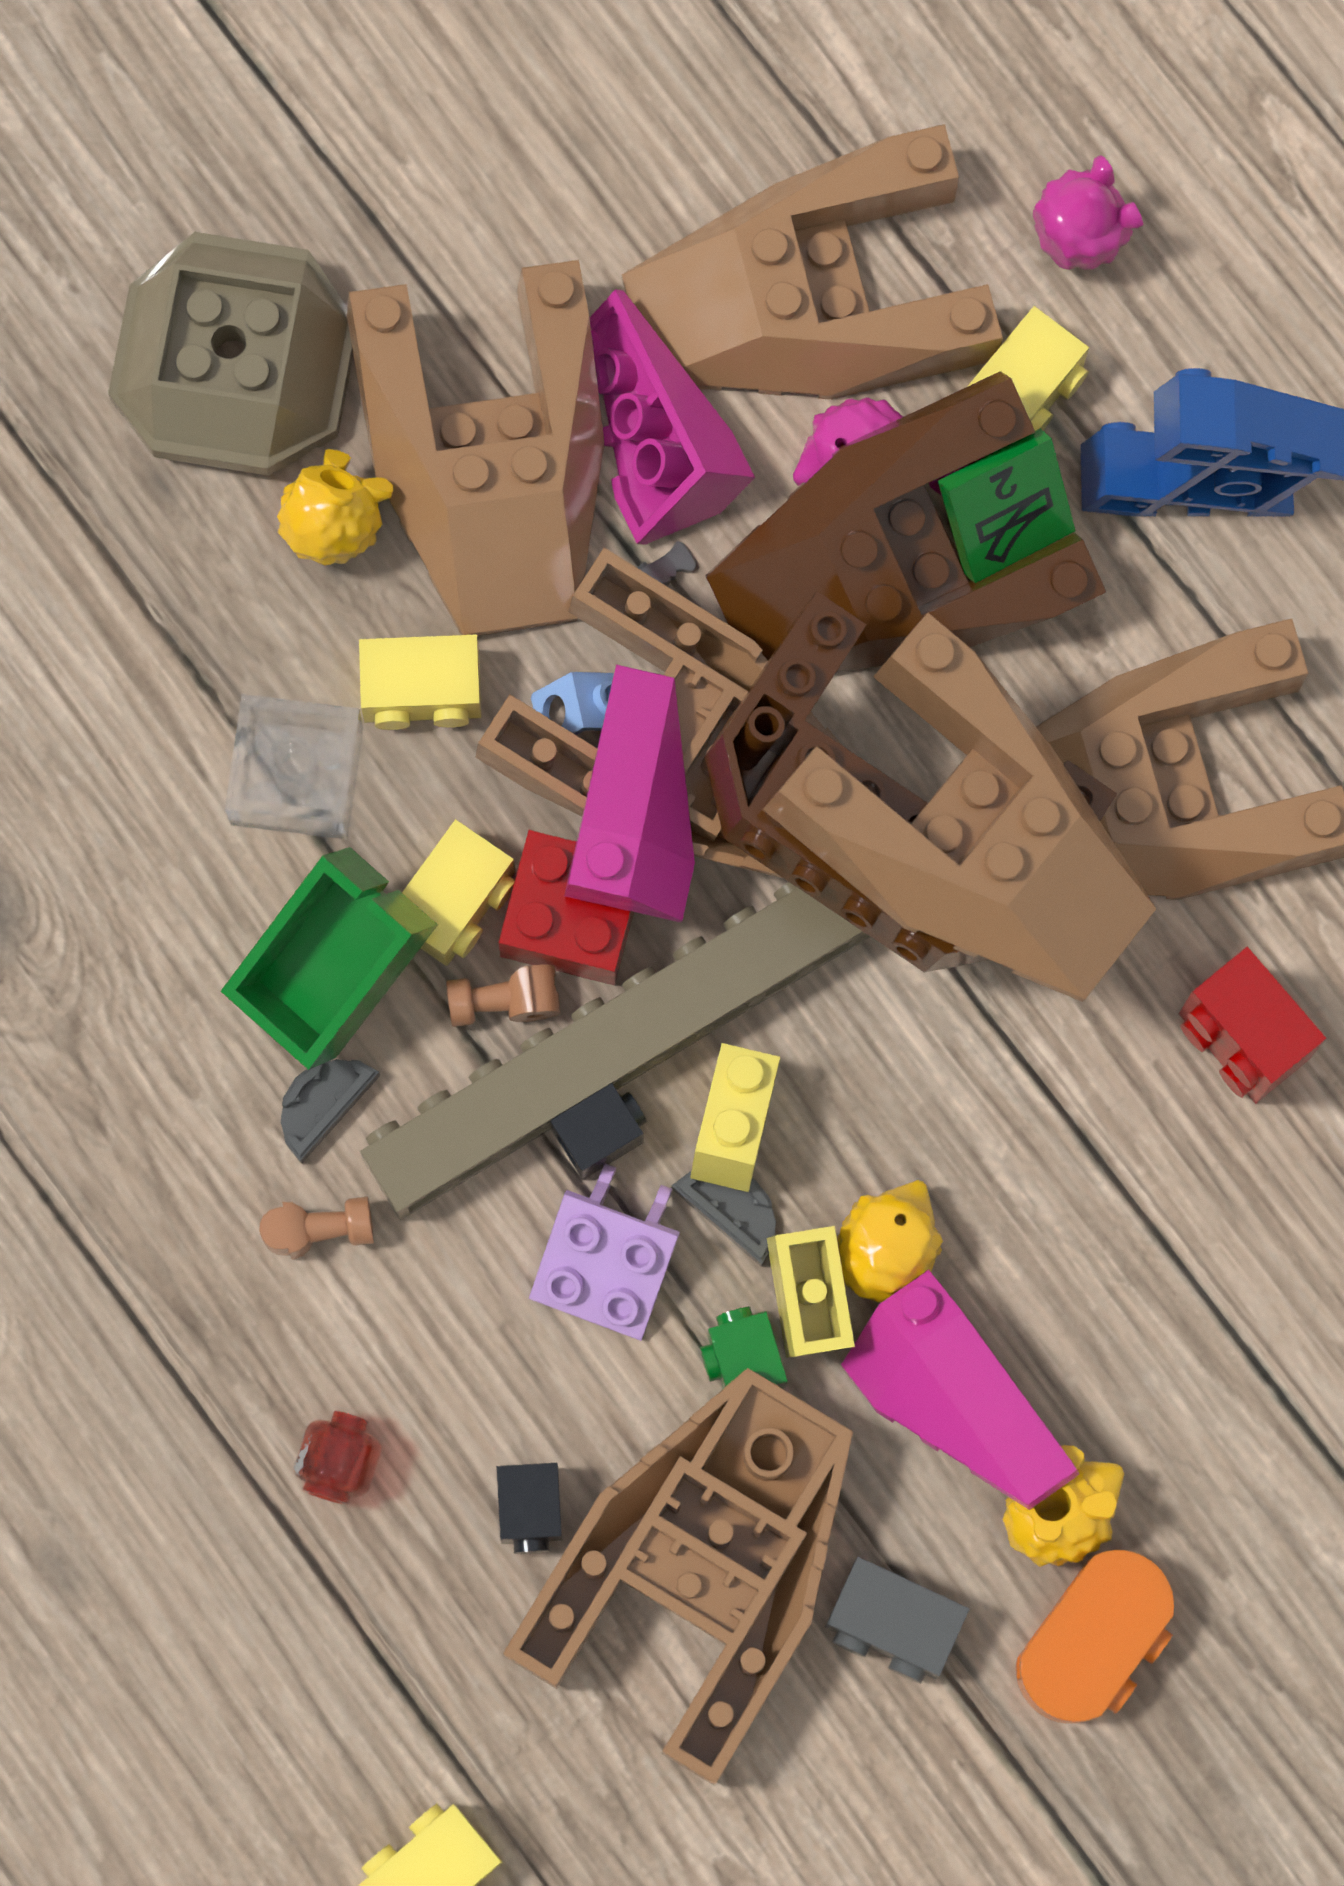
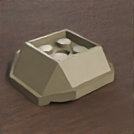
M194 232L130 284L108 391L110 400L156 458L269 476L296 461L313 448H319L338 437L353 359L346 316L347 306L309 250ZM227 341H238L245 345L243 352L234 358H222L216 354L217 349Z

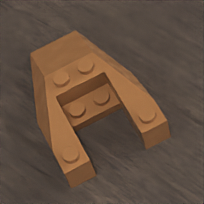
M945 124L887 137L777 182L622 274V281L627 296L699 389L721 391L722 387L758 390V394L781 395V392L815 394L818 395L819 399H834L986 364L1000 348L1003 339L988 284L869 311L847 227L955 202L959 175Z
M579 260L521 268L517 296L535 393L429 408L407 284L349 292L346 316L375 478H385L393 485V494L389 501L400 519L399 523L408 540L414 544L425 564L430 580L461 635L480 636L578 620L576 616L569 613L573 594L585 577L604 450V435L590 318Z
M604 547L573 594L569 613L665 672L664 676L675 679L694 856L782 878L724 839L705 759L707 752L721 729L740 705L768 660L761 653L762 649L754 640ZM509 694L478 742L475 758L523 788L582 817L597 748ZM810 712L805 721L841 744L828 727L825 729Z
M927 613L873 676L966 754L965 758L916 818L909 824L817 746L798 766L763 810L904 929L914 933L919 930L955 945L953 947L955 950L972 957L980 955L1013 969L1011 972L1013 974L1082 1002L1152 916L1156 907L1052 746L975 651L932 615Z
M1292 618L1235 632L1115 676L1036 726L1052 746L1062 763H1065L1067 760L1117 793L1100 822L1147 895L1165 896L1166 899L1180 900L1344 858V791L1342 785L1219 816L1191 722L1192 718L1299 692L1309 673Z
M747 1368L695 1412L676 1431L655 1446L636 1465L599 1494L503 1652L504 1657L555 1689H558L622 1582L725 1644L724 1649L662 1751L664 1756L715 1786L812 1622L853 1431Z

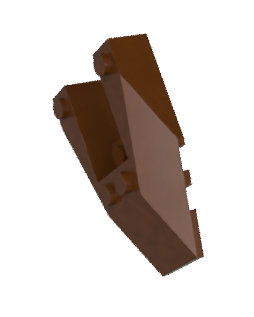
M1002 371L841 446L832 454L833 457L821 469L787 497L788 500L761 526L758 525L705 575L728 625L754 640L762 649L761 653L767 660L770 659L801 610L816 591L867 624L837 672L883 666L927 613L932 615L967 646L973 647L1054 618L1107 592L1084 540L1075 532L977 583H974L970 578L967 579L925 488V484L1035 433L1012 378Z

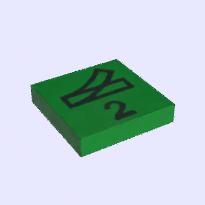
M1041 428L1037 429L1035 433L938 480L963 571L974 583L993 575L1076 531L1052 438Z

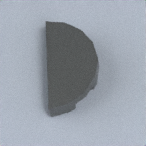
M336 1059L312 1069H306L295 1077L283 1097L281 1126L287 1147L301 1164L380 1077L379 1071L359 1060L347 1061Z
M690 1171L671 1186L675 1193L762 1267L769 1254L766 1238L775 1235L776 1220L769 1196L755 1179L752 1178L749 1192L691 1179Z

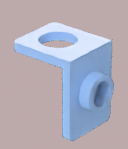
M570 672L535 691L531 696L533 709L550 719L549 710L551 702L556 696H559L565 705V719L561 725L575 735L583 731H601L614 673Z

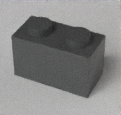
M857 1557L825 1628L836 1632L832 1641L835 1645L866 1658L869 1649L881 1653L892 1659L888 1667L889 1670L921 1684L925 1675L934 1679L940 1676L970 1608Z

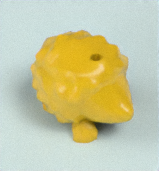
M326 449L323 465L303 468L297 480L284 487V495L281 496V509L277 514V519L280 522L278 534L287 542L298 558L313 560L324 566L333 563L345 564L351 558H356L359 553H364L369 546L375 545L376 533L383 525L379 511V502L392 497L393 485L382 477L364 479L350 474L346 471L351 460L350 455L339 450Z
M916 1180L885 1191L878 1196H860L858 1202H854L850 1214L842 1222L840 1233L837 1236L844 1284L851 1288L859 1297L882 1303L927 1270L932 1271L935 1259L942 1251L941 1244L943 1240L935 1228L927 1185L923 1181Z
M1061 1445V1448L1077 1468L1079 1475L1030 1510L1010 1497L1006 1499V1511L1003 1514L1002 1520L1007 1530L1010 1546L1014 1550L1026 1555L1039 1567L1047 1564L1059 1567L1067 1562L1077 1563L1082 1561L1087 1553L1098 1551L1102 1543L1112 1539L1113 1531L1110 1520L1114 1518L1124 1478V1471L1120 1465L1116 1463L1085 1461L1084 1453L1077 1447Z

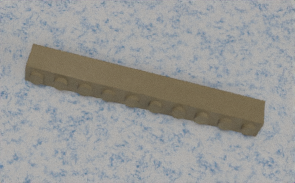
M788 882L774 893L777 901L758 912L753 906L739 911L724 922L725 932L707 943L703 936L689 941L673 953L676 961L657 973L652 967H648L634 974L622 984L625 992L607 1003H604L602 998L599 997L584 1004L572 1013L571 1017L574 1023L554 1034L550 1028H546L534 1034L520 1045L523 1053L504 1065L500 1059H494L470 1074L469 1079L472 1084L451 1096L448 1089L429 1097L417 1107L420 1115L400 1126L394 1120L379 1127L366 1137L369 1146L360 1150L363 1161L399 1220H402L550 1131V1120L611 1083L618 1090L870 938V936Z

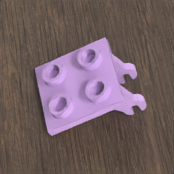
M605 1163L590 1198L566 1190L529 1299L641 1341L680 1233L660 1225L673 1188L661 1184L646 1220L642 1221L603 1206L611 1187V1180L617 1169Z

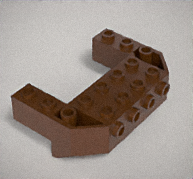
M816 591L801 610L740 705L729 717L705 756L723 837L923 972L989 961V959L980 955L972 957L953 949L955 945L919 930L914 933L904 929L763 810L816 746L909 824L927 804L926 801L805 721L867 625ZM1067 760L1063 765L1101 821L1117 793Z

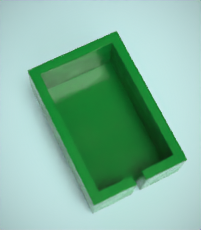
M351 847L321 856L220 991L308 1070L337 1058L438 926L434 920L400 890L386 894L383 890L389 881Z

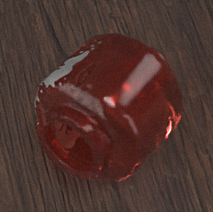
M334 1411L331 1421L319 1419L308 1424L293 1470L297 1478L304 1482L303 1492L341 1505H348L351 1497H361L368 1492L382 1446L376 1437L366 1433L369 1423L367 1420L345 1412Z

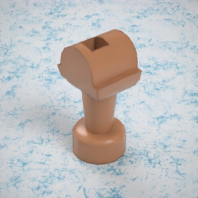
M544 964L526 965L519 968L509 981L472 989L470 980L466 978L446 980L452 1027L473 1024L475 1022V1012L508 1011L509 1020L513 1022H532L560 1015L559 994L556 991L554 978L556 976L555 966Z
M368 1196L350 1198L345 1202V1211L306 1213L302 1207L293 1202H282L283 1207L271 1209L263 1215L259 1227L261 1238L266 1247L276 1255H290L292 1260L305 1255L311 1249L314 1242L348 1235L349 1241L353 1246L374 1243Z

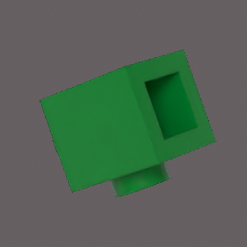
M748 1306L716 1316L718 1326L708 1328L707 1337L710 1344L700 1347L709 1381L712 1382L720 1379L724 1389L749 1368L780 1388H786L788 1381L767 1312L753 1315L751 1307Z

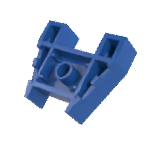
M1201 368L1180 370L1176 372L1172 379L1153 392L1154 433L1136 431V426L1132 423L1113 422L1103 425L1101 430L1080 444L1082 511L1125 516H1156L1157 510L1164 505L1187 506V517H1209L1210 508L1247 512V517H1290L1294 515L1295 492L1317 478L1344 481V409L1234 379L1212 377L1211 371Z

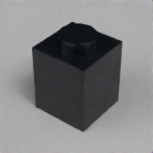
M611 1083L550 1120L551 1131L581 1179L584 1180L602 1169L605 1163L609 1165L643 1144L644 1133L640 1126L647 1123V1119L631 1093L627 1092L620 1097Z
M558 1462L496 1466L501 1544H513L514 1554L550 1552V1541H562Z

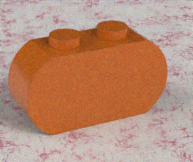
M1126 1550L1102 1552L1087 1560L1016 1658V1678L1020 1691L1035 1711L1056 1722L1075 1724L1097 1718L1107 1708L1115 1714L1122 1708L1137 1686L1129 1678L1142 1659L1152 1664L1173 1636L1172 1633L1165 1629V1626L1174 1615L1173 1593L1166 1576L1159 1567L1148 1558Z

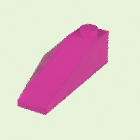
M615 289L590 316L598 393L603 394L609 424L603 427L604 446L613 447L618 476L611 479L614 498L636 543L646 545L721 514L755 479V476L731 429L623 290Z
M616 665L564 896L682 922L695 859L675 679L669 676Z
M927 1270L878 1305L854 1343L855 1347L851 1348L841 1364L845 1373L876 1413L892 1423L894 1421L898 1422L917 1434L923 1443L937 1452L939 1449L964 1464L970 1469L972 1474L1028 1510L1079 1475L1075 1465L968 1318L930 1270Z

